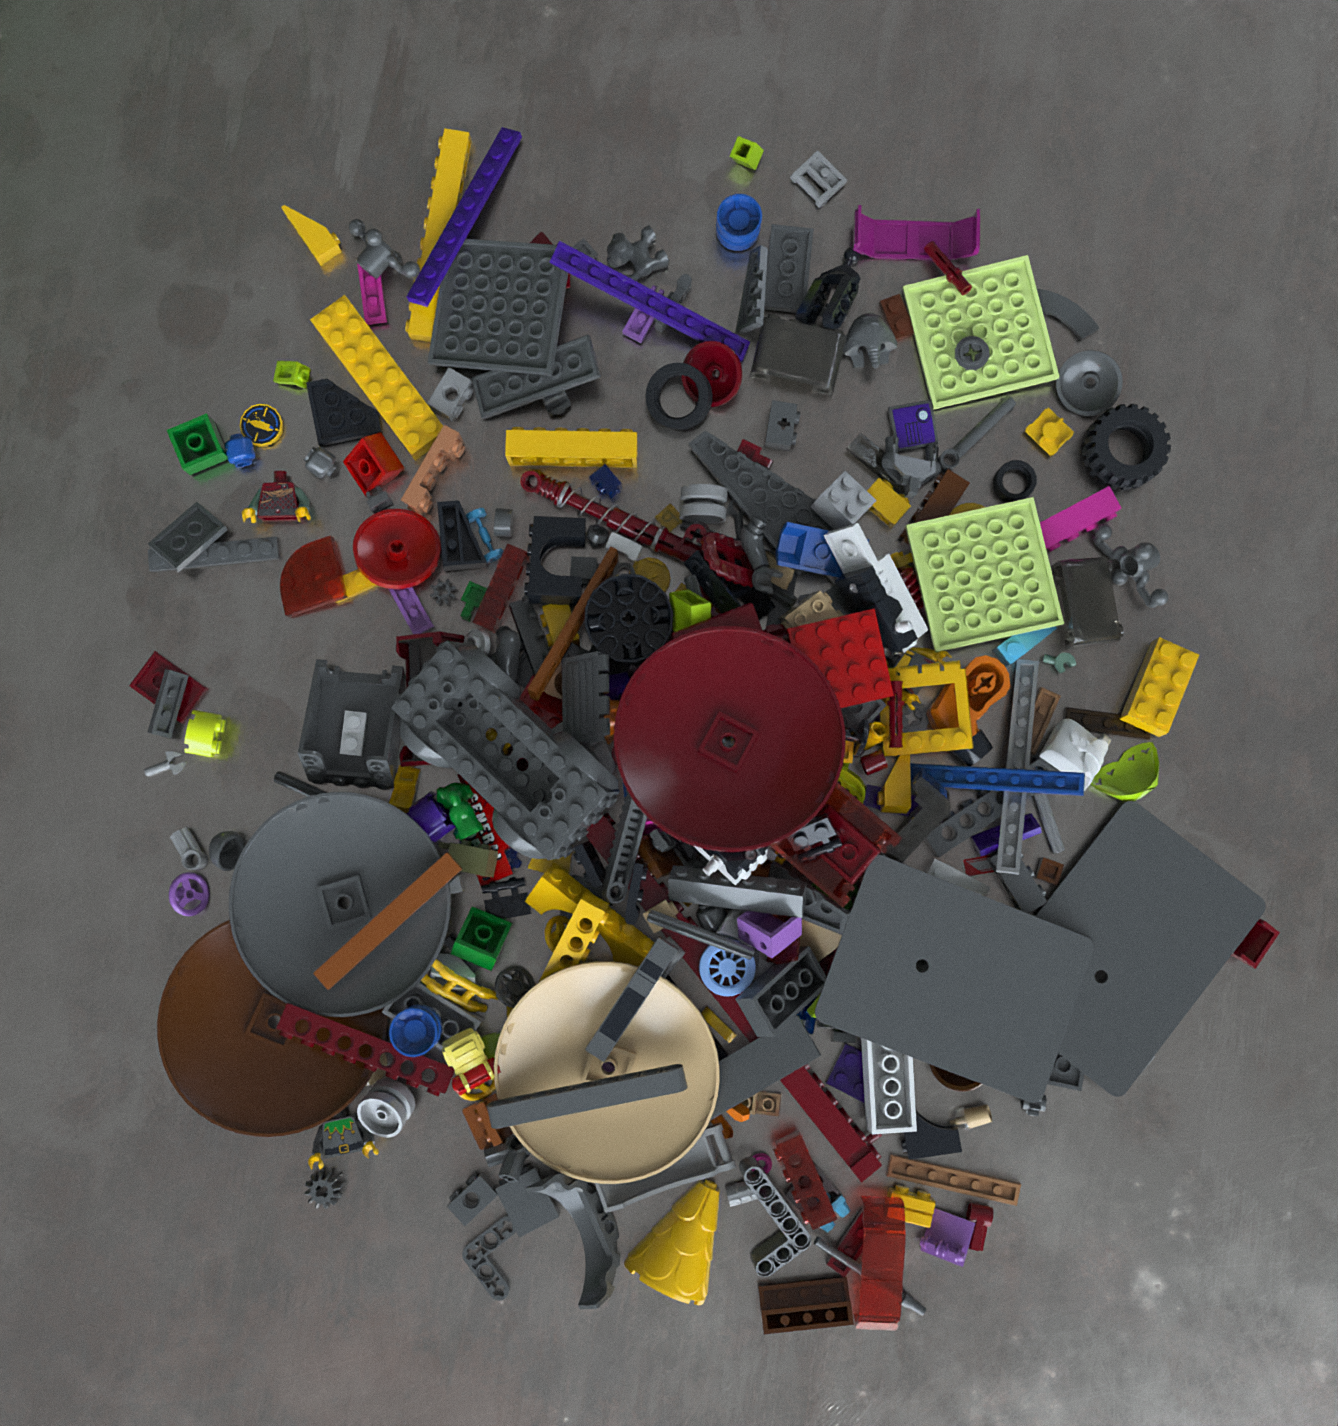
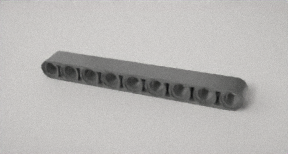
M673 1064L499 1099L488 1103L486 1106L491 1127L498 1129L674 1094L686 1090L688 1086L683 1065Z

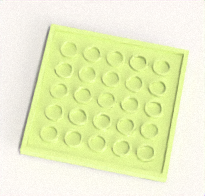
M1028 255L962 271V275L972 285V289L966 295H961L957 288L946 280V275L902 287L933 410L1059 379ZM968 336H976L983 339L989 347L988 361L976 371H966L965 368L958 365L955 359L957 344ZM969 348V352L965 356H970L974 361V357L978 353L973 352Z
M1034 497L905 526L935 653L1064 624Z

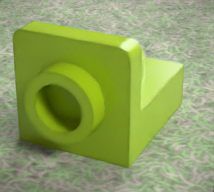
M277 361L273 382L307 388L306 383L309 380L310 368L297 361Z

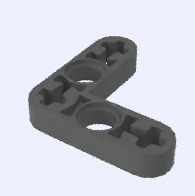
M508 1214L500 1217L467 1243L462 1252L465 1263L489 1295L497 1301L504 1300L508 1296L510 1284L488 1254L515 1234L516 1231L513 1225L512 1230L506 1228L502 1231L503 1238H501L498 1231L503 1228L505 1220L510 1222ZM488 1233L494 1234L497 1238L496 1243L493 1245L487 1244L484 1240L485 1235ZM479 1240L483 1248L478 1250L476 1258L474 1256L469 1257V1248L475 1250L479 1246L477 1242ZM488 1265L492 1268V1274L489 1277H485L480 1273L482 1266ZM495 1275L498 1276V1278H496L495 1280L497 1285H504L503 1294L501 1292H495L496 1285L492 1281Z

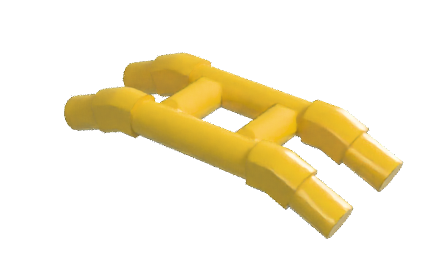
M438 959L434 961L432 967L447 982L441 986L440 983L430 978L427 974L421 980L432 993L445 997L464 1007L469 1012L485 1013L487 1011L486 1004L470 1000L475 994L482 999L498 1000L495 990L479 986L454 973L453 970L443 965ZM456 985L467 989L461 996L451 991Z

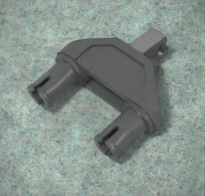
M888 436L885 438V454L882 456V466L897 484L904 485V497L913 499L918 493V488L941 472V464L938 462L939 447L935 445L933 450V444L927 445L925 447V460L902 456L898 454L899 438L895 437L893 442L894 436Z

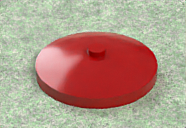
M387 509L377 512L368 517L359 526L354 536L353 555L359 571L369 581L384 588L405 589L416 586L432 575L440 560L441 544L436 529L425 517L410 510Z

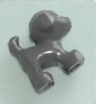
M650 225L641 230V239L639 241L630 243L623 233H616L607 246V263L609 266L617 268L631 261L635 272L632 275L625 276L635 281L651 274L652 271L667 268L669 266V259L663 249L657 251L655 258L650 257L648 248L656 243V236Z

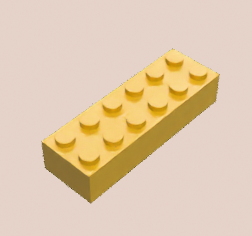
M512 427L511 430H506L505 456L509 466L637 468V432H633L632 429H621L620 432H611V429L601 428L598 431H590L587 428H578L576 431H568L567 428H555V431H548L543 427H535L533 430H524L523 427Z

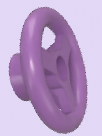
M192 872L182 873L177 876L169 888V901L173 909L183 916H194L204 910L209 900V888L206 881L200 875ZM189 879H193L200 884L202 893L195 892L191 888ZM194 899L201 900L196 908L191 910L184 909L185 905Z

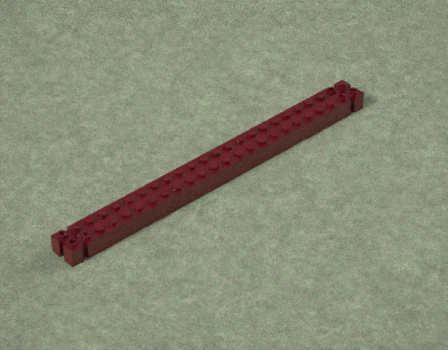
M608 813L603 814V817L595 825L591 824L587 829L589 832L586 835L607 863V859L611 857L612 841L616 838L614 833L617 831L613 827L616 822ZM637 853L636 860H637V859H642V857L639 856L638 853ZM649 869L646 881L641 880L640 889H644L642 902H639V904L645 911L665 899L668 903L671 902L668 896L669 889L663 881L659 884ZM632 875L628 886V890H630ZM672 901L679 912L676 914L677 919L698 927L691 916L688 918L684 916L682 911L685 909L679 901ZM666 928L661 929L666 938L670 936L686 952L682 958L703 983L699 972V961L703 951L709 944ZM717 952L715 955L721 959V954ZM712 957L710 964L718 965L719 962ZM709 968L710 974L712 975L717 972L718 968ZM719 974L713 979L719 983L722 975ZM734 975L731 976L733 985L738 983L739 979ZM728 977L724 978L722 985L730 986ZM709 990L750 1043L760 1038L756 1036L736 1001L740 994L721 996ZM809 1064L780 1079L861 1183L883 1166L879 1161L881 1155L872 1145L882 1135L870 1133L866 1137L857 1125L853 1127L851 1125L853 1120L843 1107L837 1108L839 1103L829 1089L826 1092L822 1089L825 1085L815 1072L809 1073L808 1070L811 1068Z

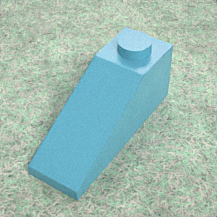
M1054 626L1010 636L992 651L1002 664L1007 667L1057 628Z

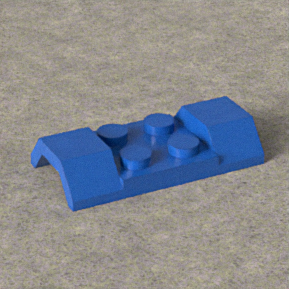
M786 521L778 539L776 565L838 578L843 575L836 558L823 536L830 530Z

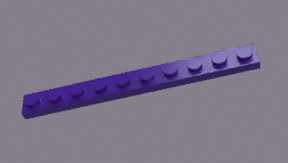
M501 127L406 296L409 302L428 307L521 141L522 136L519 131Z
M561 241L557 243L549 263L701 343L718 341L728 345L737 354L740 362L743 361L750 341Z

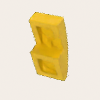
M401 765L398 767L389 803L405 813L413 805L420 769L401 767Z

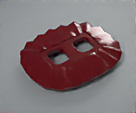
M716 532L704 534L700 542L702 543L704 559L709 562L710 569L716 571L717 576L725 577L727 581H733L734 584H741L742 586L748 585L752 588L754 570L744 552L741 541ZM717 552L722 553L726 561L720 559ZM734 558L741 561L742 567L735 564Z

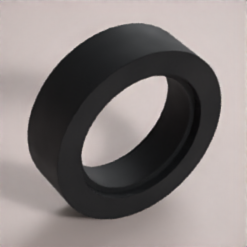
M670 363L658 369L648 382L645 396L647 408L652 417L660 424L677 430L689 429L702 422L709 413L713 397L712 388L706 376L700 370L685 363ZM674 376H688L695 382L698 388L697 405L691 413L684 417H671L661 406V389Z

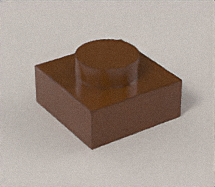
M1041 857L1035 878L1058 885L1064 864Z

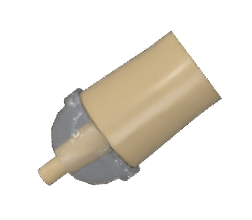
M988 1104L966 1109L961 1108L955 1114V1119L950 1120V1125L956 1124L960 1129L971 1130V1128L993 1121Z

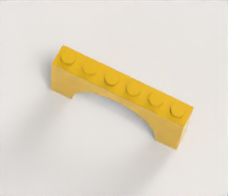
M553 862L537 882L525 902L541 915L548 910H562L573 914L585 891L592 895L594 894ZM608 906L606 911L610 914L604 925L599 923L596 930L600 931L599 934L607 942L614 962L640 966L655 942L635 926L627 924L621 915ZM583 918L588 924H592L590 919Z

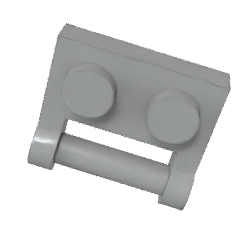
M818 150L790 177L794 183H798L816 201L815 204L819 208L823 207L847 182V179ZM806 172L825 191L822 195L803 177Z

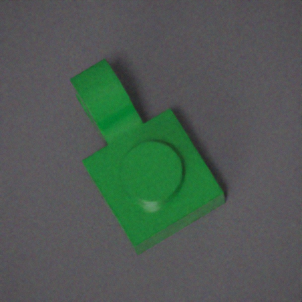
M469 581L461 598V602L466 605L460 617L470 622L475 608L482 610L490 590Z

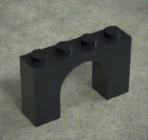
M534 516L533 524H529V537H532V543H528L527 555L531 556L530 563H526V576H529V582H525L524 595H528L529 604L577 605L583 591L582 576L551 574L544 569L541 562L544 555L555 547H585L586 518Z

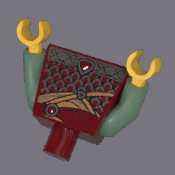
M274 471V482L263 483L262 488L257 491L248 508L243 509V522L251 517V522L255 523L256 515L262 521L298 520L301 522L304 516L307 517V520H311L309 514L310 501L301 488L297 487L293 482H287L286 471Z

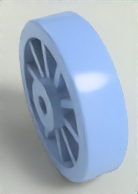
M708 945L699 961V972L705 986L713 993L721 996H734L745 991L755 976L756 965L754 957L750 960L739 957L733 961L734 954L731 953L730 957L726 958L725 950H722L723 959H720L715 954L722 949ZM712 957L719 962L718 965L710 964ZM744 959L745 967L736 966L738 962ZM709 968H718V971L711 975ZM736 970H745L743 978L736 973ZM721 974V979L717 983L713 978ZM732 975L736 976L740 980L738 983L734 985L731 979ZM725 977H728L730 986L722 985Z

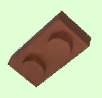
M897 294L879 302L886 322L895 335L896 341L914 335L912 323L901 295Z

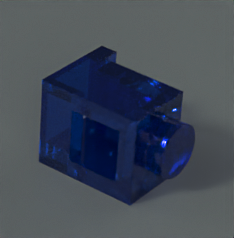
M606 464L589 476L590 483L592 485L596 483L595 488L602 496L606 494L608 498L613 500L621 493L622 483Z

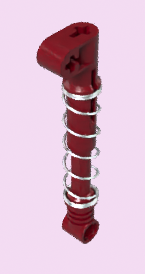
M539 469L526 471L520 479L521 486L525 491L534 492L538 495L541 493L542 497L546 495V498H550L554 505L559 508L569 504L579 509L578 517L583 512L597 517L596 525H599L603 520L607 522L606 526L613 529L615 533L620 532L631 537L634 542L637 540L650 546L652 551H661L682 562H685L697 550H700L702 553V543L700 541L703 536L701 535L710 532L707 524L697 521L687 528L684 537L681 538L669 532L668 528L663 525L658 527L654 521L647 522L638 518L635 512L630 514L619 509L618 504L612 505L610 508L601 505L600 496H595L590 500L583 496L581 487L575 488L572 491L571 483L567 481H558L557 483L556 479L552 481V477L549 476L547 478V475ZM530 475H534L537 478L536 486L530 484ZM577 489H580V490H581V495L575 493V491H576ZM598 497V498H599V503H597V502H595V501H593V500ZM696 529L701 530V535L696 539V542L700 543L701 546L686 540L687 538L693 539L695 537V532L693 531Z

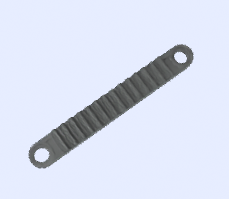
M628 791L627 796L624 797L625 804L621 807L623 812L619 815L620 822L617 823L618 830L614 833L616 838L612 841L613 848L610 849L611 857L607 859L609 864L605 867L606 875L602 886L603 898L614 904L622 902L627 894L647 816L638 808ZM613 886H617L619 889L615 897L610 896V889Z

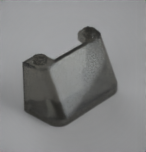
M1106 557L1060 560L1051 566L1052 575L1059 578L1056 583L1060 585L1067 624V627L1064 629L1065 632H1069L1067 635L1068 639H1064L1065 650L1119 642L1124 632L1123 626L1119 624L1110 574L1112 573L1111 561H1108Z

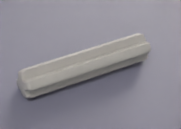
M1035 793L1033 796L1053 853L1063 852L1065 848L1047 795Z

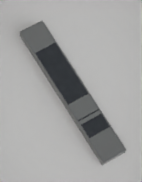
M660 936L657 938L585 1049L587 1052L605 1062L678 951L676 946Z

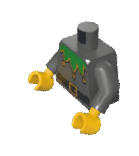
M344 1108L337 1115L319 1126L308 1165L312 1170L314 1162L319 1161L318 1167L322 1169L324 1166L321 1159L322 1156L324 1159L362 1151L369 1159L368 1153L371 1149H373L375 1155H378L379 1150L374 1145V1134L361 1124L357 1112L346 1114Z

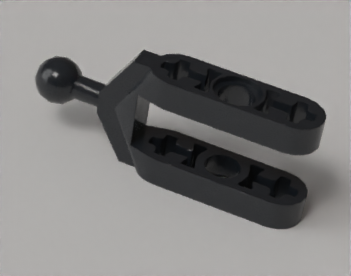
M853 247L847 248L844 252V263L823 272L820 277L814 279L795 316V323L799 329H810L813 327L830 295L833 284L839 285L824 311L822 321L826 329H838L841 326L858 293V284L861 280L859 274L851 268L852 264H856L860 259V253L853 251Z

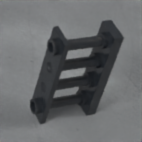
M697 550L684 562L691 574L696 575L698 583L721 613L742 606L737 600L739 597L745 604L750 602L753 604L759 621L776 607L767 594L755 589L754 586L751 588L748 585L742 586L741 584H734L733 581H729L734 589L730 591L723 582L726 581L725 577L717 576L716 571L710 569L709 562L704 559V555L700 550ZM717 552L718 557L726 561L725 556ZM734 558L735 564L742 567L741 561Z

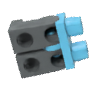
M813 1161L799 1174L802 1181L796 1177L783 1192L816 1228L820 1227L828 1233L836 1225L829 1216L836 1211L843 1218L851 1210L845 1202L846 1199ZM803 1182L812 1190V1192L814 1193V1195H813V1194L809 1191V1189L803 1184Z

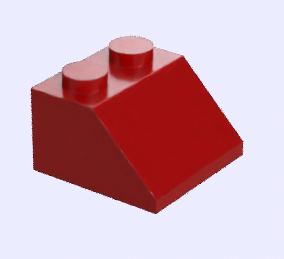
M381 432L363 437L343 461L365 496L366 492L372 494L377 491V486L381 488L394 480L404 469V466Z

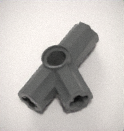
M514 1133L503 1143L495 1147L493 1145L484 1147L487 1165L493 1167L502 1164L498 1176L512 1183L518 1182L524 1161L531 1154L523 1145L515 1150L517 1145L522 1143Z

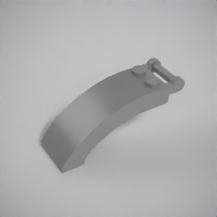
M717 1123L706 1127L693 1148L672 1166L655 1175L628 1183H595L605 1213L625 1208L632 1203L662 1191L713 1177L720 1172L735 1168L737 1165L735 1160L731 1158L722 1133L724 1130L722 1124ZM714 1134L724 1163L719 1164L709 1135Z

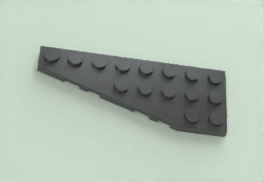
M706 430L688 443L691 450L720 485L728 489L730 497L750 521H754L752 517L758 515L768 522L766 526H763L762 534L775 551L780 531L786 521L830 531L834 530L811 508L812 504L816 501L815 498L809 497L804 491L793 487L785 482L783 478L759 463L748 459L746 455L732 449L727 443ZM794 569V574L797 577L804 572V570Z

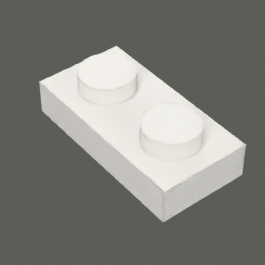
M345 711L340 754L363 756L368 713Z

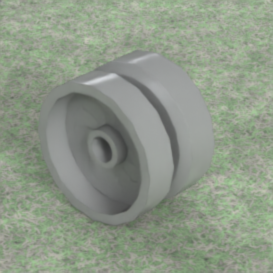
M711 484L682 486L680 500L686 504L680 506L679 519L689 523L697 521L704 522L705 524L725 522L727 508L722 506V504L727 502L728 489Z
M379 1079L370 1087L367 1095L359 1103L357 1109L358 1119L369 1132L380 1137H394L402 1130L406 1120L413 1113L415 1099L411 1091L402 1083L394 1079Z

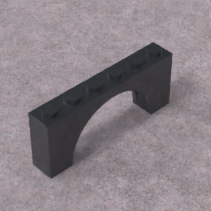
M916 1110L917 1131L904 1132L905 1140H901L903 1154L908 1153L909 1160L962 1152L957 1125L946 1126L934 1123L923 1117Z

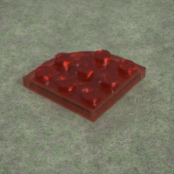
M327 536L303 545L286 562L280 578V594L285 616L292 617L348 598L334 537Z

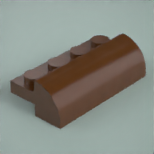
M847 1277L758 1286L764 1335L854 1325Z

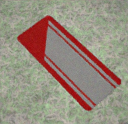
M990 855L964 859L966 875L974 876L994 872L986 859Z

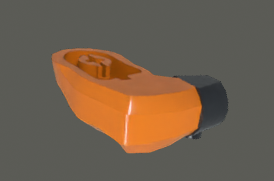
M987 655L974 658L964 668L966 669L973 748L952 750V752L966 766L974 765L992 750L993 746L982 729H978L977 720L986 713L992 704L1004 697L1010 688L1009 673L1005 665L998 659ZM955 683L945 684L927 710V718L934 730L959 727Z

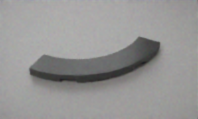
M1037 289L1043 314L1052 315L1060 319L1076 335L1079 341L1099 330V326L1093 318L1070 299L1048 290Z

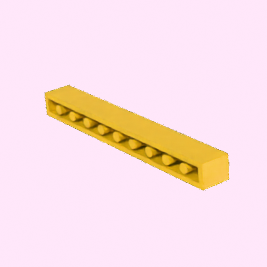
M444 128L443 136L439 137L438 148L440 149V154L435 158V169L437 171L436 176H433L431 180L433 193L432 197L429 196L427 203L429 216L424 219V230L426 232L425 237H422L420 241L422 255L421 258L418 257L417 259L420 271L462 198L472 143L469 132ZM440 285L428 307L412 302L409 303L411 316L406 321L405 331L408 332L411 340L431 343Z

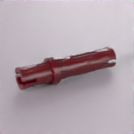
M934 241L929 242L924 247V252L929 255L946 275V280L952 283L961 295L969 293L972 285L962 275V270L953 265Z
M891 681L894 696L889 697V701H887V706H889V748H903L902 706H905V701H902L903 681ZM895 717H896V735H895Z

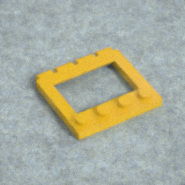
M960 660L944 662V671H941L940 662L922 664V673H919L918 665L900 667L899 676H897L896 667L888 668L890 680L903 681L902 688L955 683L959 727L903 733V748H889V706H887L889 697L883 698L881 700L886 704V707L880 712V721L887 728V736L883 741L885 757L973 748L966 669H961Z

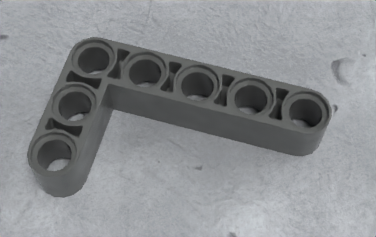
M745 1157L740 1161L739 1170L746 1184L781 1230L756 1248L750 1256L756 1273L760 1277H768L805 1251L811 1245L812 1239L803 1222L754 1157ZM755 1169L753 1172L748 1173L749 1170Z

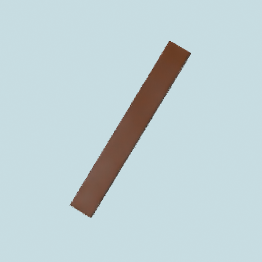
M610 546L528 687L530 699L535 701L540 699L584 622L585 607L592 592L612 574L619 561L616 548Z
M446 852L313 974L327 990L331 989L463 868L449 852Z

